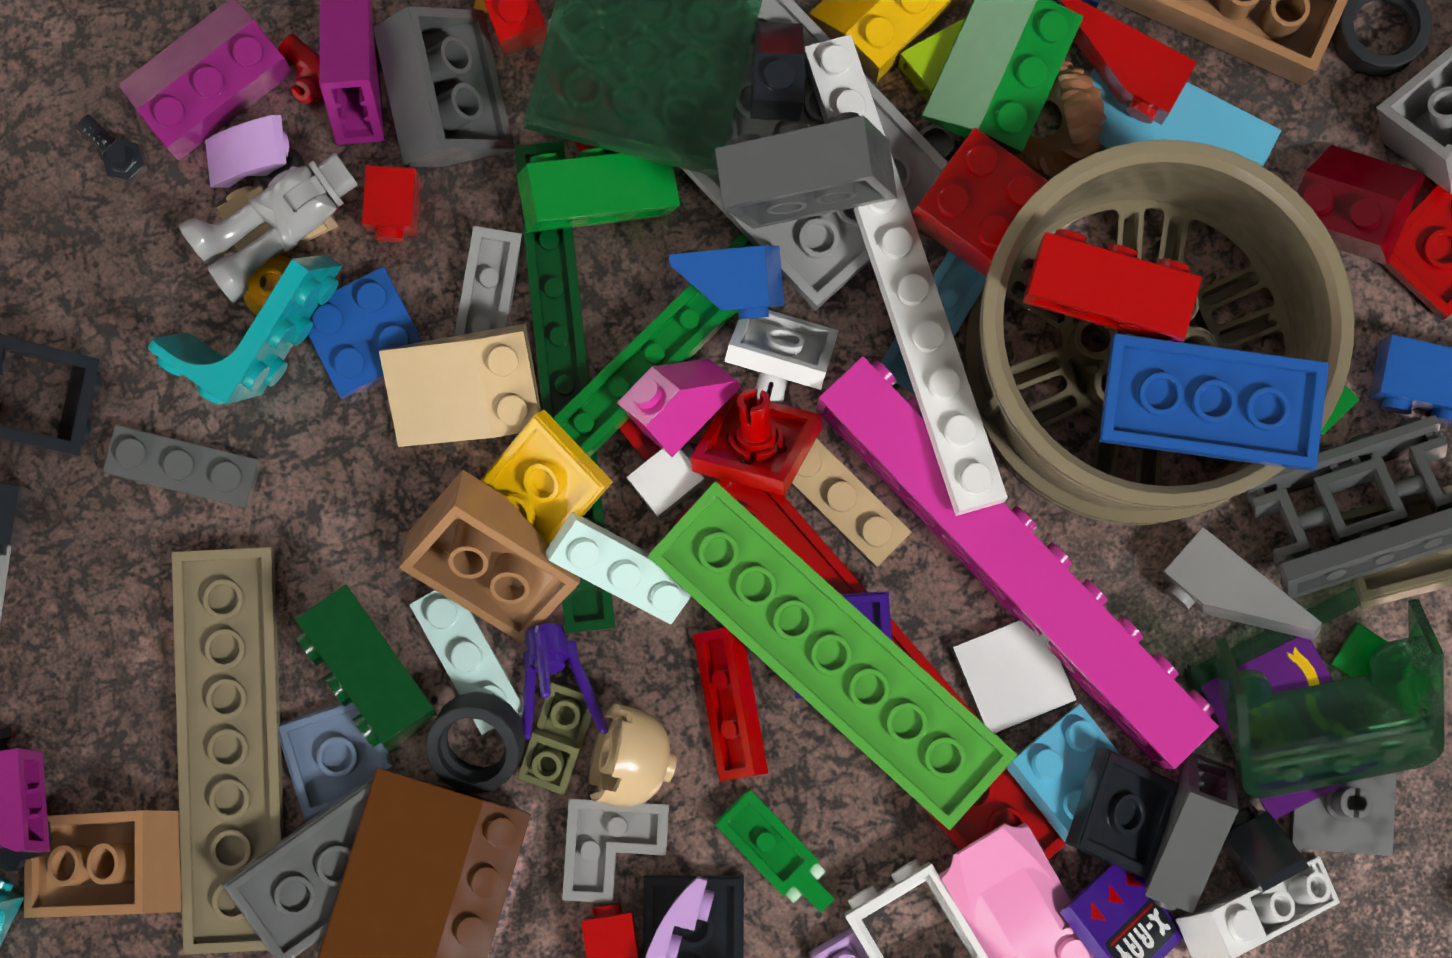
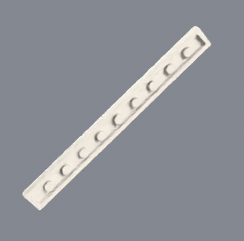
M847 35L805 46V66L824 123H829V117L835 114L855 112L859 116L864 115L885 136L852 36ZM892 157L897 199L853 208L955 515L958 516L1003 503L1008 497Z

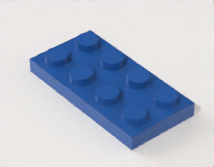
M1115 333L1111 340L1099 442L1299 470H1316L1329 363Z

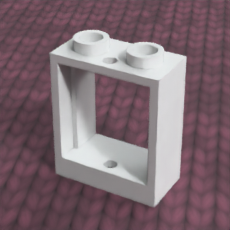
M917 859L891 874L895 881L894 883L879 892L872 885L847 900L851 908L843 914L868 957L884 958L862 919L926 881L969 953V956L965 958H988L930 862L920 866Z

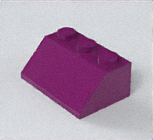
M228 0L118 85L163 145L180 161L294 72L282 54L237 0Z

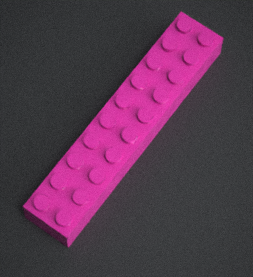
M862 356L819 397L816 412L821 414V417L1017 621L1021 620L1036 635L1040 636L1043 633L1050 640L1046 645L1059 659L1064 671L1157 768L1176 769L1219 727L1210 717L1215 712L1212 706L1198 692L1192 690L1190 693H1187L1174 680L1179 673L1166 658L1159 653L1151 656L1138 643L1143 639L1140 631L1124 616L1117 620L1103 606L1108 601L1106 596L1090 580L1086 579L1081 583L1068 570L1072 562L1057 545L1051 542L1048 546H1045L1033 533L1037 528L1036 524L1020 507L1015 506L1011 510L1003 502L956 516L918 401L912 396L905 400L893 388L897 381L892 373L878 360L870 364Z

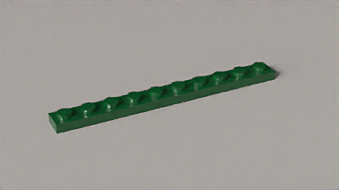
M564 142L515 146L517 174L527 163H530L529 159L537 155L557 153L560 160L566 159ZM521 204L542 410L545 409L554 418L590 383L574 231L572 227L526 233ZM596 451L590 458L598 465ZM601 495L583 517L605 529ZM580 578V583L562 601L566 634L616 629L612 594Z

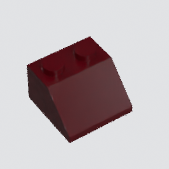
M1331 145L1305 171L1297 193L1314 210L1328 230L1338 250L1387 265L1424 181L1425 174Z

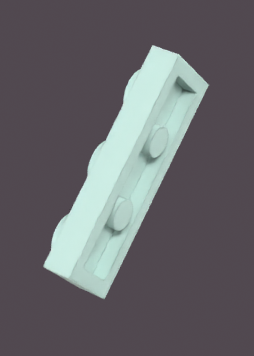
M574 512L570 514L545 551L548 560L669 624L673 623L691 597L690 594L648 557L649 552Z
M435 590L410 604L413 613L459 695L475 691L494 694L509 703L518 715L522 713L523 702L472 612ZM473 719L482 735L495 729L483 720Z

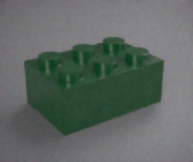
M346 584L295 618L302 629L300 633L295 635L296 640L316 666L325 662L331 672L323 677L344 707L352 702L357 707L360 714L353 718V721L373 748L382 743L390 752L436 719L437 714Z

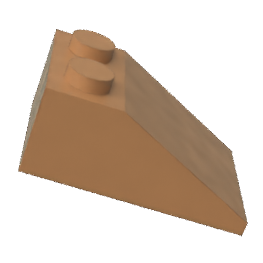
M464 470L458 474L408 531L399 564V569L521 643L526 640V631L536 625H540L576 588L581 578L549 561L545 551L550 544L503 494Z
M138 810L47 816L52 834L50 852H46L39 858L26 860L24 865V918L182 912L179 811Z

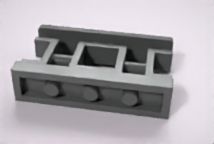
M1435 415L1424 419L1420 417L1408 418L1398 423L1394 429L1375 435L1373 433H1362L1351 438L1345 445L1330 450L1319 448L1316 470L1307 471L1285 468L1266 482L1245 492V498L1248 505L1252 506L1255 519L1280 512L1293 543L1273 550V563L1281 575L1280 584L1282 589L1288 596L1295 599L1452 547V492L1443 495L1429 465L1430 462L1445 458L1448 446L1445 437L1441 436L1439 432L1440 423ZM1409 454V462L1415 475L1393 482L1384 462ZM1375 481L1388 513L1346 526L1332 494ZM1314 485V493L1320 506L1296 513L1288 494ZM1424 493L1433 514L1407 522L1408 514L1401 500ZM1328 525L1337 545L1311 553V546L1305 532Z

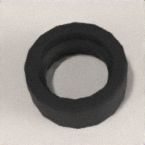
M1348 0L1334 30L1333 43L1340 58L1353 70L1368 76H1390L1404 70L1426 48L1432 33V13L1426 0H1383L1395 5L1402 11L1410 25V35L1407 43L1399 51L1390 55H1380L1368 50L1358 40L1354 31V19L1358 10L1363 5L1375 0Z
M475 691L458 695L442 707L427 733L425 751L430 766L442 782L458 791L474 794L494 791L509 781L524 754L526 740L523 722L509 703L494 694ZM473 718L483 720L493 726L502 736L505 744L504 754L500 761L491 766L480 767L470 765L458 758L448 742V731L452 724L460 719Z

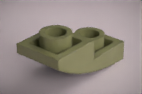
M553 679L550 684L551 695L545 699L517 779L565 795L587 736L592 715L579 687ZM594 693L597 701H599L600 694Z

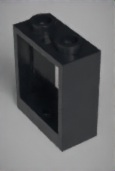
M0 334V361L2 351L72 368L57 438L0 425V441L58 455L80 456L81 448L86 445L91 431V424L87 419L91 400L97 396L101 384V375L98 372L100 359Z

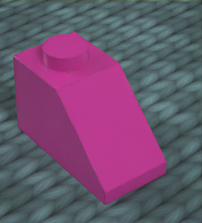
M709 358L651 367L617 403L644 435L673 457L736 393L741 385Z

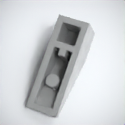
M1204 527L1201 528L1164 570V582L1169 586L1165 590L1166 593L1186 610H1189L1193 605L1206 615L1314 640L1320 633L1321 621Z

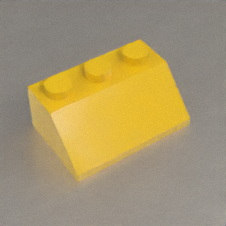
M822 0L808 16L831 39L851 35L863 71L877 83L899 62L902 52L923 39L962 0Z

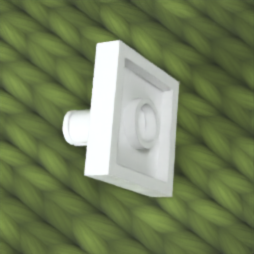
M769 310V317L738 320L724 362L760 372L755 389L758 391L757 398L760 399V392L762 390L767 393L770 382H773L774 386L770 402L782 404L788 381L821 390L839 330Z

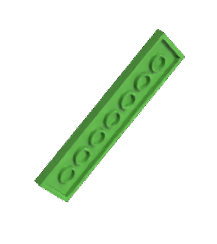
M716 481L648 555L655 564L949 831L1018 755Z

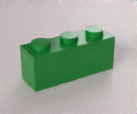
M640 143L624 148L625 153L607 155L605 148H593L577 153L578 158L560 160L557 153H547L531 157L529 159L530 163H527L517 174L526 233L668 216L680 206L671 156L664 148L654 149L652 143Z

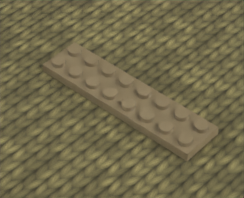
M272 547L172 552L183 955L267 951V947L228 894L222 882L284 839L282 758L279 733L280 698L275 549Z

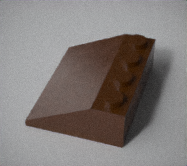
M376 767L317 958H488L531 814L515 806Z

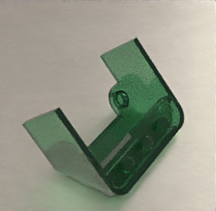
M1419 599L1408 600L1409 638L1389 641L1378 647L1369 660V675L1272 694L1269 679L1264 673L1256 670L1238 671L1226 637L1215 639L1220 697L1238 774L1247 794L1256 798H1270L1421 768L1433 763L1441 756L1445 746L1444 652Z

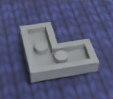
M570 798L568 801L562 900L613 903L616 853L667 854L669 804L644 803L633 807H618L588 799Z

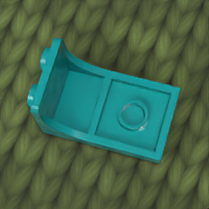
M328 255L293 258L244 338L229 356L215 351L194 335L186 332L153 338L148 345V349L158 356L156 362L160 367L176 376L184 375L198 385L196 388L197 392L212 403L218 405L224 403L226 405L261 396L267 386H274L283 376L288 366L284 359L292 346L300 345L311 331L313 322L309 319L318 304L324 305L336 291L339 281L335 277L342 265Z

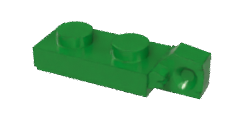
M750 788L713 823L782 896L786 895L795 903L803 895L820 913L825 911L834 902L835 898L818 881L826 872L818 863L819 860Z

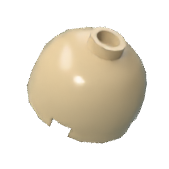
M614 703L605 715V717L614 718L608 733L601 734L598 731L595 739L589 769V784L598 786V792L590 794V798L595 802L611 806L633 807L644 804L659 791L663 781H671L675 772L677 757L676 753L670 752L668 734L659 720L639 709Z

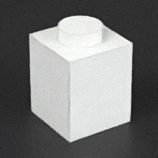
M688 444L673 457L661 449L627 476L630 485L659 520L705 484V478L700 473L692 472L690 457L694 450Z

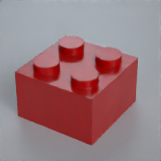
M975 127L962 142L911 214L918 228L983 276L987 277L994 254L1006 230L1022 207L1048 180Z

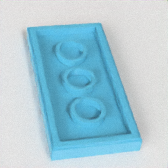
M1095 69L1090 74L1094 87L1101 89V99L1104 101L1103 112L1107 117L1102 126L1103 132L1098 139L1101 143L1099 149L1102 151L1138 141L1183 140L1213 145L1235 152L1264 166L1282 131L1189 82H1186L1162 125L1155 121L1147 124L1127 113V106L1116 100Z

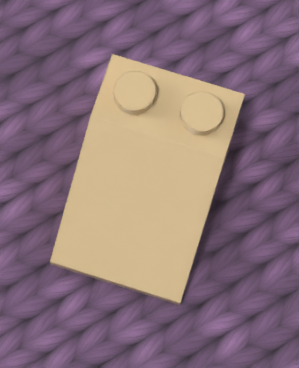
M526 323L379 350L398 447L487 439L517 434L523 430L536 413L542 411Z

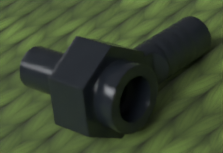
M91 115L84 116L77 123L76 129L102 153L107 176L112 180L134 184L148 170L143 148L139 144L115 139Z

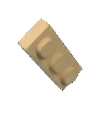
M816 438L791 485L877 568L912 532Z

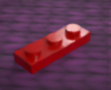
M726 627L693 634L719 782L767 774L768 767L745 644Z

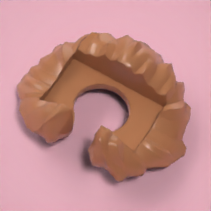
M1069 61L1063 62L1046 101L1055 103L1061 110L1062 123L1055 134L1047 138H1037L1030 135L1023 152L1015 156L1046 180L1052 179L1072 164L1092 155L1099 149L1101 143L1098 139L1103 132L1102 126L1107 118L1103 112L1104 101L1101 99V89L1094 87L1092 77L1084 75L1083 68H1073V64Z

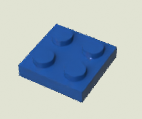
M384 266L337 289L324 305L318 304L309 319L313 322V326L308 335L341 399L384 379L379 355L380 349L423 342Z

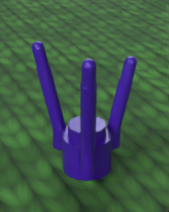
M546 623L528 629L525 633L527 651L523 652L525 676L522 722L525 740H529L532 736L536 672L539 674L541 696L548 698L551 695L550 674L563 670L565 661L569 662L601 734L608 733L609 728L578 657L576 641H566L565 630L559 624Z

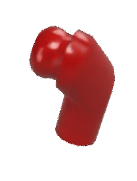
M290 34L282 41L278 51L297 68L296 85L291 87L292 95L300 103H316L323 97L319 84L320 56L295 34Z

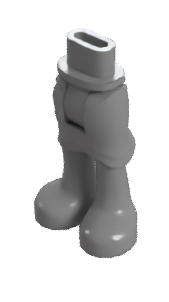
M334 153L318 165L313 160L309 163V166H292L289 170L276 175L268 184L267 189L249 199L247 205L220 222L209 224L200 219L191 218L179 225V229L198 256L209 265L207 269L215 282L230 301L234 303L246 294L250 277L264 263L283 248L288 252L292 247L296 246L299 240L321 226L336 211L337 207L344 204L340 197L358 186V183L339 156ZM266 222L272 226L262 236L237 253L219 259L234 244L262 223Z

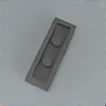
M115 425L102 472L249 509L261 461Z

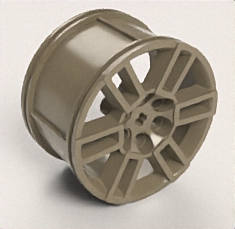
M1166 139L1138 141L1094 153L1054 176L1029 199L1006 230L992 259L984 288L967 316L963 348L964 370L990 446L1014 476L1033 492L1070 513L1092 521L1113 525L1144 526L1183 520L1204 513L1232 497L1238 496L1266 482L1285 469V467L1228 460L1229 464L1226 469L1202 483L1183 486H1160L1163 451L1138 447L1135 482L1115 477L1120 445L1099 442L1105 396L1101 387V380L1108 372L1112 336L1115 333L1130 336L1136 335L1022 303L1029 280L1020 275L1019 268L1028 258L1034 262L1039 243L1046 232L1053 234L1057 229H1061L1080 218L1113 209L1119 215L1117 244L1136 250L1139 253L1137 258L1141 259L1144 212L1149 208L1160 209L1164 212V222L1158 261L1159 259H1170L1183 263L1190 221L1198 220L1205 223L1237 245L1250 259V264L1236 273L1199 289L1187 334L1181 343L1193 342L1196 345L1229 349L1275 331L1281 332L1284 335L1285 357L1329 363L1322 428L1333 413L1347 379L1354 346L1355 320L1353 299L1347 272L1328 230L1305 200L1277 175L1248 158L1213 145ZM1261 288H1268L1274 299L1272 306L1221 325H1217L1213 320L1212 312L1215 309ZM1005 298H1011L1060 331L1062 334L1059 348L1010 367L1003 329ZM1091 329L1098 331L1105 340L1104 350L1095 353L1088 351L1081 342L1083 331ZM1058 375H1062L1065 378L1067 388L1064 391L1030 407H1027L1019 392L1021 389ZM1083 409L1098 419L1091 466L1064 449L1044 428Z

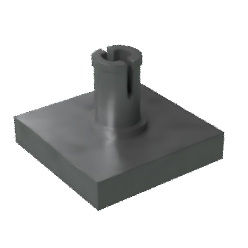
M1374 754L1380 767L1291 811L1288 838L1297 849L1393 856L1398 756Z

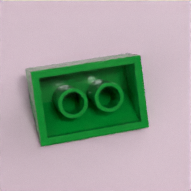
M973 0L920 117L965 139L976 127L1012 155L1016 156L1022 153L1084 16L1052 0Z

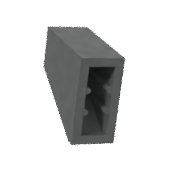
M1191 753L1183 761L1176 781L1179 783L1149 878H1145V896L1151 898L1155 904L1164 909L1173 911L1182 909L1193 914L1239 811L1235 769Z

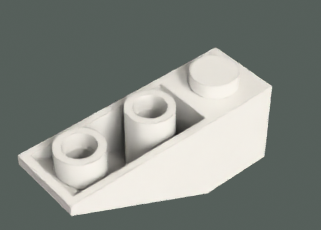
M1318 856L1307 860L1306 863L1309 868L1265 892L1243 887L1195 909L1193 914L1189 912L1177 918L1176 922L1191 957L1237 958L1339 904L1340 901L1321 857Z

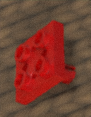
M755 388L747 389L741 394L735 393L718 410L690 457L692 472L785 496L822 429L821 414L770 402L769 395L763 390L760 392V399H758V391ZM743 462H753V463L750 464V465H748V464H744Z

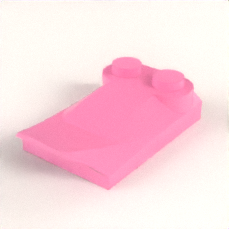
M1025 822L1018 827H1012L1007 824L1001 825L953 854L950 868L938 874L988 958H1094L1059 912L1071 899Z

